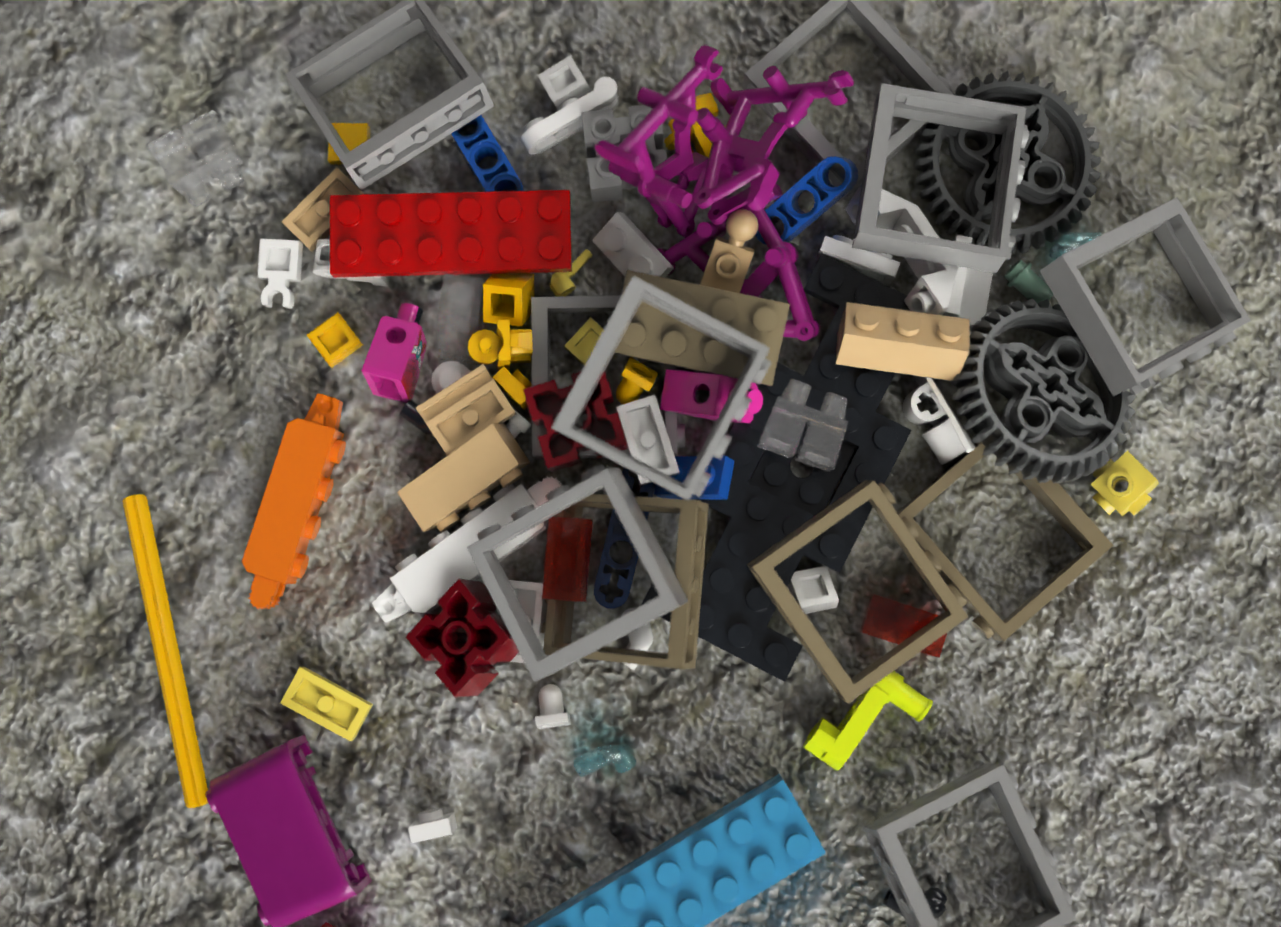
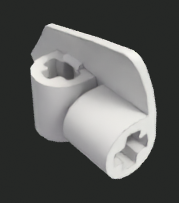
M913 375L920 387L905 397L903 413L914 424L923 425L931 423L933 427L923 433L922 436L940 464L943 465L965 451L969 453L974 450L976 445L972 443V439L963 428V425L934 380L929 377ZM928 399L931 407L921 412L917 404L922 402V400Z

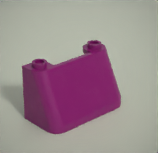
M305 734L278 745L212 779L209 784L210 790L206 792L209 806L215 813L219 812L259 902L257 903L258 915L266 926L286 927L360 894L372 882L364 863L355 866L348 861L354 854L351 848L345 850L312 778V775L316 774L314 767L306 769V756L313 753Z

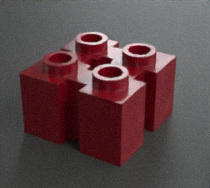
M581 371L571 374L573 385L559 389L554 379L523 389L532 421L536 426L545 425L547 434L538 436V441L546 467L551 473L581 464L582 461L579 453L591 450L552 428ZM604 371L581 416L587 414V419L582 422L583 426L580 429L622 451L629 448L618 412L609 415L606 412L605 405L614 403ZM595 452L597 458L603 457L601 454Z
M458 579L437 602L443 609L439 615L426 614L406 635V638L425 661H438L441 666L435 674L454 697L478 696L499 674L493 665L496 662H510L519 651L501 615L496 614L495 610L497 607L483 582Z

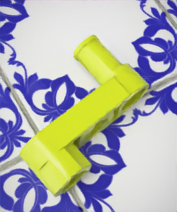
M893 671L857 697L838 727L822 717L808 734L803 748L838 771L849 759L885 704L893 703L915 718L917 722H920L931 709L933 701L927 699L906 684L904 677Z

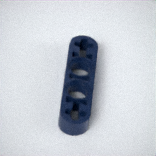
M624 467L622 474L631 491H633L634 478L629 476L630 470ZM651 482L641 485L640 493H648V497L653 498L656 484ZM616 510L612 511L594 584L596 601L608 609L621 607L627 601L639 558ZM643 512L646 520L648 521L650 512ZM617 541H626L633 549L631 559L624 564L614 562L610 556V548ZM606 564L617 570H629L627 579L619 575L617 587L623 589L622 597H615L613 603L607 602L606 594L600 592L601 586L609 585L612 573H604Z

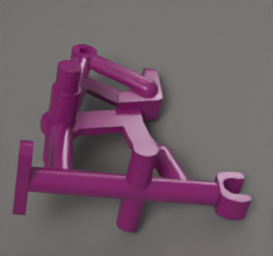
M703 45L697 50L694 56L695 65L666 96L647 87H642L639 90L637 101L652 108V110L618 146L605 140H600L595 145L596 152L601 157L610 161L609 172L619 176L622 181L638 188L639 194L647 199L658 215V224L665 228H669L673 224L677 234L685 238L692 234L695 228L694 218L699 207L694 202V196L702 188L709 159L700 153H692L690 130L691 126L698 119L696 88L705 78L715 80L723 70L721 65L712 62L719 54L718 50L708 45ZM670 116L674 118L675 154L653 168L645 141ZM676 175L680 176L676 184L669 181ZM696 180L697 183L693 193L687 192L690 181Z
M770 66L763 72V77L770 87L735 91L731 90L723 78L711 81L710 88L712 93L730 117L724 127L720 120L714 117L707 108L704 107L698 110L697 122L702 127V132L712 143L702 188L695 194L694 202L700 209H706L711 206L707 217L714 225L722 224L730 213L748 204L752 211L765 208L779 177L778 170L768 159L775 144L787 128H794L807 115V110L814 99L828 98L830 103L835 106L845 104L848 99L841 89L843 87H851L855 83L848 71L838 70L829 76L828 81L789 85L776 66ZM782 102L787 109L786 112H778L774 115L773 122L759 141L738 137L752 105ZM751 182L750 187L727 199L728 194Z
M777 183L774 186L768 203L777 200L783 195ZM748 204L740 207L739 209L749 210L756 216L758 231L769 248L765 254V260L747 279H744L740 294L762 298L760 294L779 275L794 319L786 320L783 337L798 338L802 341L816 337L820 331V326L813 319L795 265L799 257L798 250L792 244L781 239L764 208L752 211ZM727 219L719 225H714L711 221L701 222L695 232L669 249L657 248L674 267L666 277L674 272L676 268L675 263L685 256H688L704 272L710 256L701 246L713 238L723 237L726 234Z

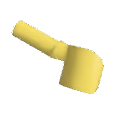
M585 249L572 263V272H555L552 275L550 289L556 297L568 296L576 289L575 284L570 278L592 257V253L589 250Z

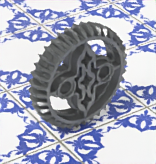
M1006 71L1002 73L999 81H997L993 73L987 74L984 82L975 77L970 81L969 87L964 83L958 85L954 95L985 101H1013L1027 105L1024 106L1026 107L1024 125L1027 122L1029 123L1027 129H1029L1030 133L1025 148H1021L1020 160L1025 161V168L1028 167L1029 169L1025 172L1021 184L1016 185L1015 197L1034 206L1048 205L1055 201L1059 202L1061 206L1051 216L1037 224L1010 230V235L1016 237L1011 254L1016 246L1020 253L1023 254L1030 250L1031 245L1036 250L1041 249L1045 245V240L1049 243H1054L1059 239V233L1065 235L1072 229L1071 223L1076 224L1082 219L1080 211H1086L1090 207L1091 201L1088 198L1092 197L1097 191V187L1092 183H1095L1101 174L1093 169L1101 163V157L1092 155L1099 148L1100 142L1088 140L1094 134L1095 127H1083L1082 124L1087 120L1088 114H1080L1079 116L1075 114L1074 111L1078 107V101L1072 102L1070 105L1064 102L1067 91H1062L1057 96L1051 92L1054 89L1053 82L1048 83L1045 88L1039 86L1040 80L1039 76L1033 77L1030 83L1025 82L1024 72L1019 73L1015 80L1012 81L1009 72ZM1048 118L1058 127L1069 146L1073 161V181L1071 187L1065 183V171L1062 165L1041 153L1049 135ZM928 122L927 129H922L918 135V140L922 143L918 144L915 148V154L921 158L915 161L914 169L922 172L916 177L915 182L917 185L927 186L920 192V199H932L926 210L929 213L936 210L940 212V215L935 220L936 225H941L945 221L951 224L947 229V235L951 236L958 230L963 233L962 236L975 239V245L983 246L985 243H988L990 225L981 221L991 220L1002 135ZM964 139L975 140L980 146V151L970 150L966 147ZM943 140L948 142L953 162L973 174L964 193L965 205L969 214L961 209L953 200L942 180L939 169V153ZM997 147L989 159L986 160L985 158L992 148ZM985 173L989 174L987 179L985 178ZM1034 176H1041L1046 179L1049 189H1043L1036 185ZM992 188L991 202L984 206L986 191Z
M1033 298L1023 303L1017 300L1009 305L999 306L994 311L984 315L981 321H977L969 331V354L961 373L957 374L950 383L959 389L954 393L952 400L962 403L956 415L966 416L967 422L964 423L963 428L966 430L972 428L975 436L972 443L982 442L985 448L982 456L993 453L996 456L995 466H1002L1008 463L1009 474H1016L1021 471L1023 480H1031L1036 477L1038 483H1046L1049 480L1053 484L1061 483L1065 480L1067 482L1075 481L1083 475L1088 476L1095 472V469L1105 466L1109 459L1120 451L1118 447L1127 440L1125 433L1129 432V429L1133 426L1128 419L1132 418V415L1136 412L1129 406L1136 396L1126 390L1113 397L1061 306L1055 304L1051 307L1048 299L1036 303ZM1022 328L1033 329L1054 336V338L1044 342L1038 351L1022 342L999 344L994 340L1007 330ZM1085 365L1095 380L1099 396L1078 381ZM983 369L987 383L1009 399L1000 419L994 413L986 395ZM1050 429L1065 438L1087 436L1092 440L1080 452L1067 456L1047 454L1028 446L1041 441Z

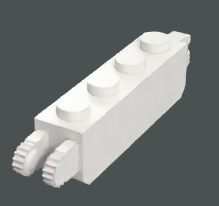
M547 476L546 479L543 478L542 482L538 481L529 489L522 483L516 488L513 484L502 488L493 496L496 501L484 511L481 507L472 510L460 520L463 526L450 534L446 530L434 537L428 543L431 549L419 558L412 554L397 564L395 568L398 573L389 578L392 584L372 602L375 610L385 623L410 611L431 613L440 607L437 603L439 599L458 579L476 581L481 577L467 549L468 546L479 541L477 534L495 524H499L502 528L513 521L511 515L525 506L533 504L537 508L548 502L546 495L554 489L561 487L562 483L557 478L552 476L549 478ZM548 519L494 549L499 562L501 563L545 531Z

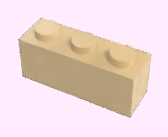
M846 302L837 336L836 364L952 381L957 374L961 373L969 354L970 319Z
M492 423L397 493L423 532L438 529L442 533L460 521L457 514L469 507L472 511L488 502L492 498L489 492L501 484L503 488H506L523 476L521 469L531 462L505 423Z

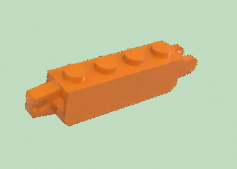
M317 393L305 419L296 418L286 425L242 559L246 571L255 574L250 588L252 592L249 593L250 597L248 599H250L249 603H252V607H256V609H271L279 605L278 602L281 601L280 597L283 596L286 584H296L297 578H302L307 569L309 556L305 555L310 539L314 540L319 532L321 517H318L322 501L327 502L331 495L334 481L330 476L334 464L341 462L346 448V442L342 441L344 433L339 431L343 402L334 397Z

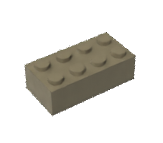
M626 271L622 295L632 276H635L769 347L770 349L765 359L772 363L761 384L773 385L790 304L641 272ZM643 301L615 351L616 354L739 379L749 360L747 356Z

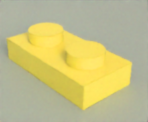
M304 666L299 667L280 702L282 705L350 742L355 739L373 706L367 700Z

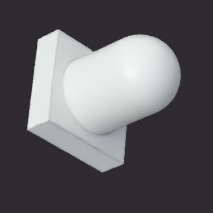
M554 684L543 686L538 694L540 716H535L537 728L544 729L571 725L569 714L567 712L564 713L561 689Z

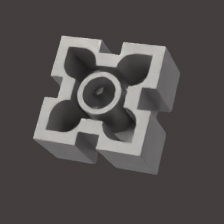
M646 105L628 107L629 116L614 118L613 109L581 112L593 203L623 199V189L636 188L622 181L619 176L609 172L610 161L601 157L596 152L595 145L600 140H605L618 146L648 115L652 108ZM663 124L645 141L653 168L667 159L666 149H663Z

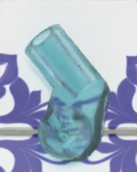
M1069 232L1062 235L1050 248V263L1061 255L1101 236L1102 233Z
M628 745L599 746L575 758L574 767L579 776L585 777L611 763H614L617 772L624 773L634 768L637 761L631 753L633 749Z

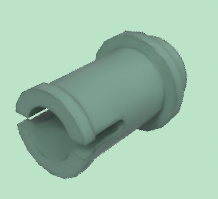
M1020 259L1004 275L1008 280L1007 286L1009 288L1014 286L1028 300L1033 298L1036 303H1039L1046 299L1050 300L1054 295L1049 286L1030 269L1032 267L1030 262L1025 264Z

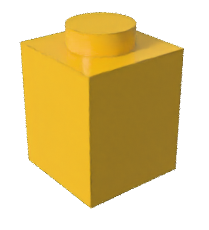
M534 273L492 274L483 284V322L497 324V320H510V325L522 327L531 316V297H534Z

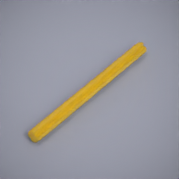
M134 494L123 498L122 503L185 806L187 808H195L208 803L206 798L208 787L147 497L143 494Z

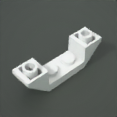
M862 183L845 209L854 224H856ZM882 189L876 224L877 228L939 238L918 205ZM904 257L919 279L904 300L910 311L943 315L950 305L959 266Z

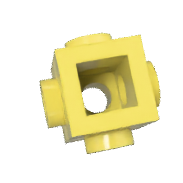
M1126 451L1115 462L1110 458L1105 466L1096 469L1092 474L1096 480L1091 483V486L1097 491L1092 498L1109 515L1114 510L1122 516L1128 511L1132 515H1136L1152 500L1148 493L1159 482L1133 455ZM1128 482L1129 486L1125 491H1116L1118 483Z

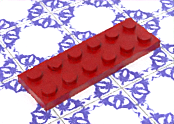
M570 190L330 195V274L333 277L572 272Z

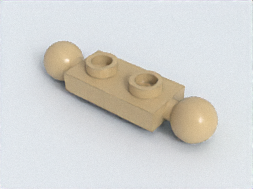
M738 209L727 218L726 230L730 236L729 240L716 237L700 285L740 293L755 250L744 246V243L752 239L758 230L756 216L746 209Z

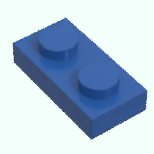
M675 456L680 473L670 477L683 483L697 456ZM713 456L705 470L712 474L707 486L700 497L692 494L690 499L727 500L735 461L727 456H722L721 459ZM656 484L654 495L666 499H683Z

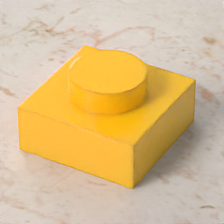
M503 366L492 378L525 410L528 405L523 389L531 387L532 383L518 369L511 374Z

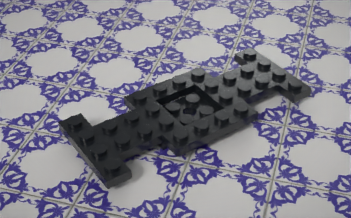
M823 253L804 287V292L838 310L805 374L802 375L777 362L773 385L767 386L756 383L758 390L763 396L762 408L758 413L754 414L750 424L734 423L729 433V436L732 438L723 456H727L735 461L728 499H695L709 504L710 508L730 518L703 571L698 637L784 682L803 645L767 627L776 607L746 564L824 510L838 483L839 485L828 506L865 480H875L877 485L879 483L885 484L911 432L910 429L876 412L895 375L894 372L836 364L837 336L846 302L910 311L904 301L907 296ZM804 456L810 460L812 472L808 477L799 478L792 473L790 463L794 457ZM869 500L774 567V570L786 587L802 556L836 573L841 572L873 508ZM653 582L641 606L660 596ZM671 611L661 616V618L671 622Z

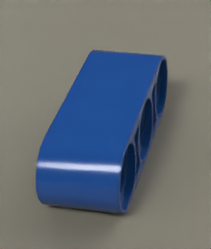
M482 115L466 124L478 127L473 135H460L459 132L464 126L451 133L458 150L483 192L503 191L505 189L524 191L521 180ZM485 157L497 159L496 164L492 168L482 169L478 167L480 161Z
M837 156L827 157L765 210L770 220L776 216L784 224V231L780 236L784 242L792 241L852 190L858 180V169L850 159ZM835 164L842 165L846 171L845 181L838 187L830 183L828 176L829 170ZM805 190L811 192L815 200L814 207L808 213L803 212L798 204L799 196ZM757 230L756 236L758 240L766 245L761 234Z

